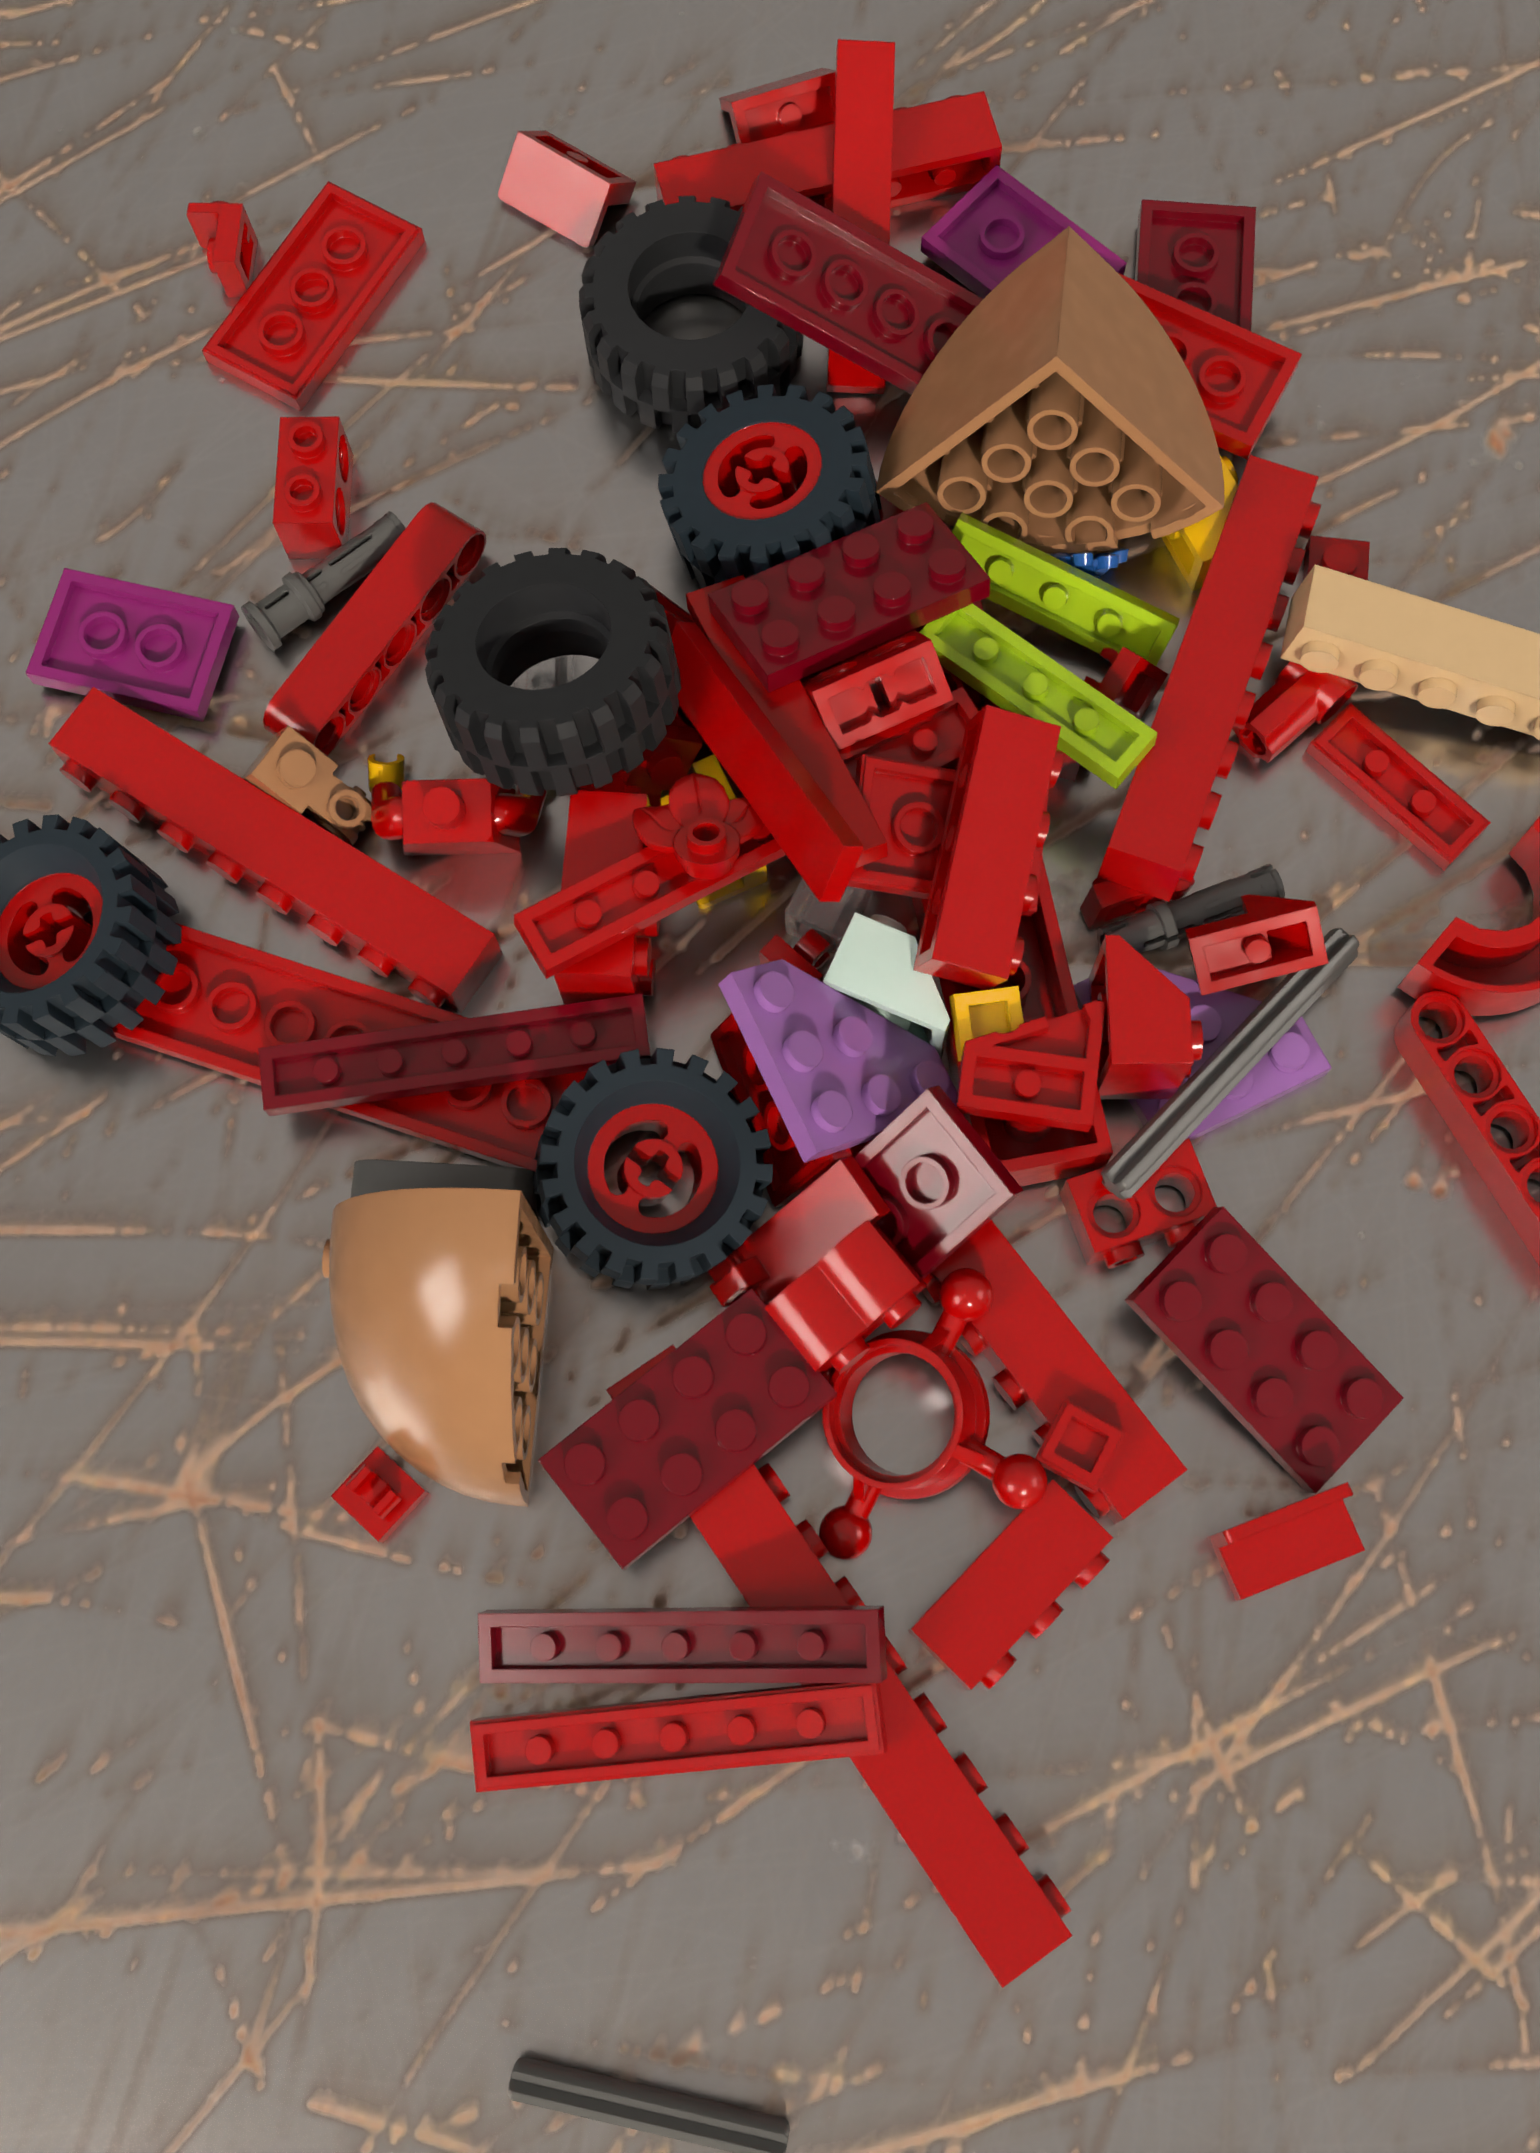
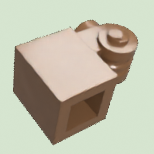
M289 725L272 737L241 777L299 814H302L303 811L310 814L316 819L315 823L351 846L357 841L358 833L364 832L366 822H371V801L365 797L367 794L358 786L349 787L334 776L333 772L339 765Z

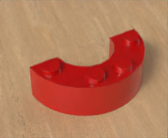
M1540 816L1508 853L1525 871L1533 891V916L1529 924L1507 931L1478 928L1455 917L1397 986L1399 989L1415 999L1432 991L1447 992L1457 997L1471 1016L1508 1014L1523 1010L1540 1002Z

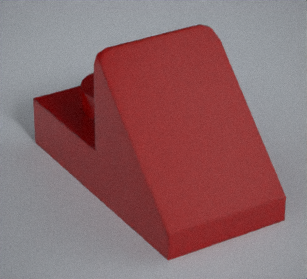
M1247 894L1240 896L1244 914L1185 929L1201 996L1329 964L1315 901Z

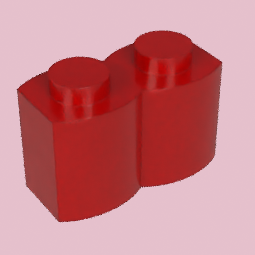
M866 1220L839 1241L814 1266L782 1290L765 1307V1310L815 1372H826L831 1367H834L841 1374L858 1362L870 1350V1346L866 1343L865 1339L876 1328L885 1322L892 1330L906 1321L921 1307L922 1302L916 1295L927 1284L879 1226L870 1220Z

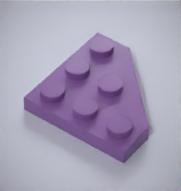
M781 959L731 972L718 984L803 1163L873 1140L927 1088L939 1085L956 1105L957 1090L934 1046L785 960Z
M1158 969L1190 998L1191 1020H1200L1202 1023L1201 1060H1194V1064L1191 1067V1077L1262 1001L1228 990L1201 996L1196 980ZM1089 978L1073 985L1079 1010L1082 1009L1084 1004L1090 1002ZM1302 1016L1186 1139L1190 1138V1141L1326 1075L1331 1070L1330 1063ZM1184 1078V1080L1182 1081V1083H1181V1085L1179 1086V1088H1180L1189 1078ZM1169 1099L1128 1100L1144 1126Z

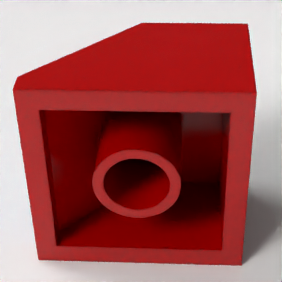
M1105 935L1089 976L1090 1002L1095 1000L1106 1002L1097 1078L1100 1098L1170 1099L1176 1093L1184 1078L1190 1077L1194 1060H1201L1202 1023L1200 1020H1191L1190 998L1120 935Z

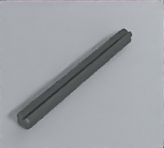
M1335 928L1323 937L1329 964L1289 973L1102 1169V1184L1108 1191L1113 1192L1114 1195L1123 1200L1131 1198L1358 957L1357 948L1359 947V941L1354 935L1347 934L1342 928Z

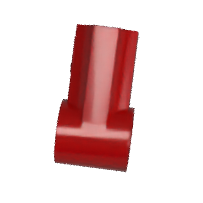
M1290 661L1278 675L1275 685L1254 702L1244 729L1234 726L1232 729L1236 733L1240 745L1254 759L1260 758L1269 763L1314 722L1321 725L1330 719L1354 694L1359 684L1356 681L1330 673L1312 672L1302 665Z

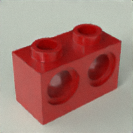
M339 416L280 417L273 525L289 559H325L326 556L349 540L354 455Z
M916 630L800 680L837 750H841L954 700L932 640Z
M1190 1138L1184 1140L1131 1198L1120 1199L1103 1186L1101 1173L1104 1167L1067 1179L1060 1192L1061 1200L1086 1265L1105 1260L1107 1268L1122 1266L1145 1255L1142 1249L1143 1246L1166 1239L1169 1248L1176 1247L1213 1207H1217ZM1161 1185H1170L1177 1188L1185 1198V1210L1173 1212L1163 1208L1156 1199L1155 1188ZM1102 1205L1117 1208L1124 1216L1125 1230L1116 1233L1103 1230L1097 1225L1093 1210Z

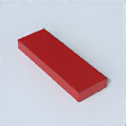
M1351 703L1309 743L1306 752L1443 871L1491 823Z

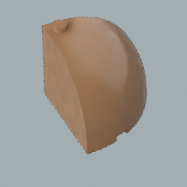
M1070 226L999 283L968 315L939 351L914 389L893 430L880 467L876 487L878 494L903 511L927 502L944 523L955 526L960 515L965 513L1045 553H1084L1118 548V540L1151 532L1153 539L1160 538L1195 524L1224 508V478L1217 441L1203 400L1184 361L1165 330L1138 294Z
M450 1187L388 1190L349 1198L337 1204L333 1209L330 1239L326 1240L323 1250L322 1271L323 1276L329 1278L331 1314L338 1353L348 1383L362 1411L377 1433L401 1458L438 1484L465 1496L483 1501L528 1507L553 1245L521 1190Z

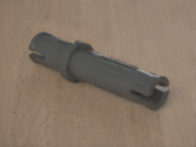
M1266 864L1244 875L1228 879L1167 903L1163 900L1154 901L1147 904L1145 911L1135 914V916L1099 927L1097 929L1099 947L1101 948L1105 935H1120L1139 953L1151 951L1158 947L1162 950H1169L1178 946L1179 939L1186 937L1185 929L1244 914L1240 896L1252 894L1284 898L1285 891L1282 879L1278 871L1273 869L1271 864Z

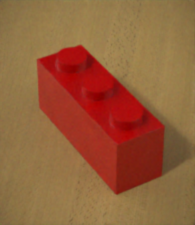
M1052 1479L1047 1483V1489L1043 1498L1036 1505L1022 1509L908 1631L966 1690H972L979 1681L989 1690L1017 1661L1008 1650L1020 1637L1028 1631L1037 1639L1062 1613L1064 1609L1055 1601L1073 1581L1083 1589L1106 1566L1110 1559L1102 1552V1549L1113 1537Z

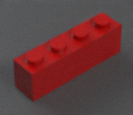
M985 705L967 722L913 968L914 971L989 990L1008 980L1009 976H1013L1018 970L1024 951V939L1017 936L1022 912L1026 913L1031 907L1037 889V875L1031 874L1035 850L1038 851L1043 846L1050 827V813L1043 811L1048 788L1051 789L1056 784L1063 764V751L1056 749L1061 726L990 705Z

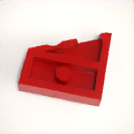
M1095 1000L1084 1004L1081 1010L1049 1020L1044 1016L1022 1023L1011 1032H993L965 1041L962 1049L955 1106L962 1114L1089 1132L1093 1125L1106 1002Z

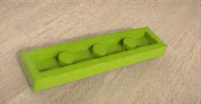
M965 513L960 515L952 533L990 577V596L986 599L1099 654L1103 648H1111L1120 652L1124 646L1157 666L1179 624L1180 618Z
M973 603L927 623L919 632L932 640L942 667L1001 709L1061 726L1057 748L1114 789L1119 787L1156 743L1158 732Z

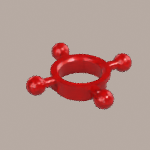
M960 1268L945 1277L939 1291L940 1303L944 1310L932 1333L917 1330H897L883 1333L868 1340L866 1343L870 1346V1350L843 1373L839 1374L834 1367H831L826 1372H820L837 1392V1397L822 1409L825 1436L837 1461L853 1476V1490L845 1505L830 1510L820 1524L819 1537L831 1556L841 1560H851L861 1556L868 1549L872 1540V1525L869 1516L880 1494L896 1499L931 1497L952 1488L973 1469L992 1481L993 1490L997 1498L1010 1508H1030L1036 1505L1045 1495L1047 1475L1037 1459L1021 1453L1005 1457L985 1445L990 1425V1406L987 1390L978 1369L970 1358L956 1346L967 1322L975 1321L984 1316L990 1309L993 1301L991 1283L980 1271L972 1268ZM898 1354H912L930 1363L946 1381L954 1404L953 1430L944 1451L928 1467L909 1475L892 1473L874 1463L861 1448L856 1438L852 1421L853 1401L863 1377L880 1361Z

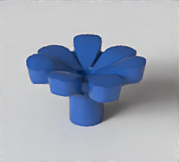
M1122 548L1111 553H1098L1094 556L1091 552L1070 554L1058 552L1051 554V556L1101 580V575L1106 574L1109 569L1118 568L1119 563L1127 562L1129 549Z

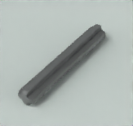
M519 2058L513 2066L508 2087V2097L512 2101L732 2153H786L790 2126L789 2121L783 2117L536 2059Z

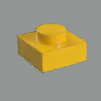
M1019 986L949 996L958 1062H961L965 1041L993 1032H1011L1024 1023Z

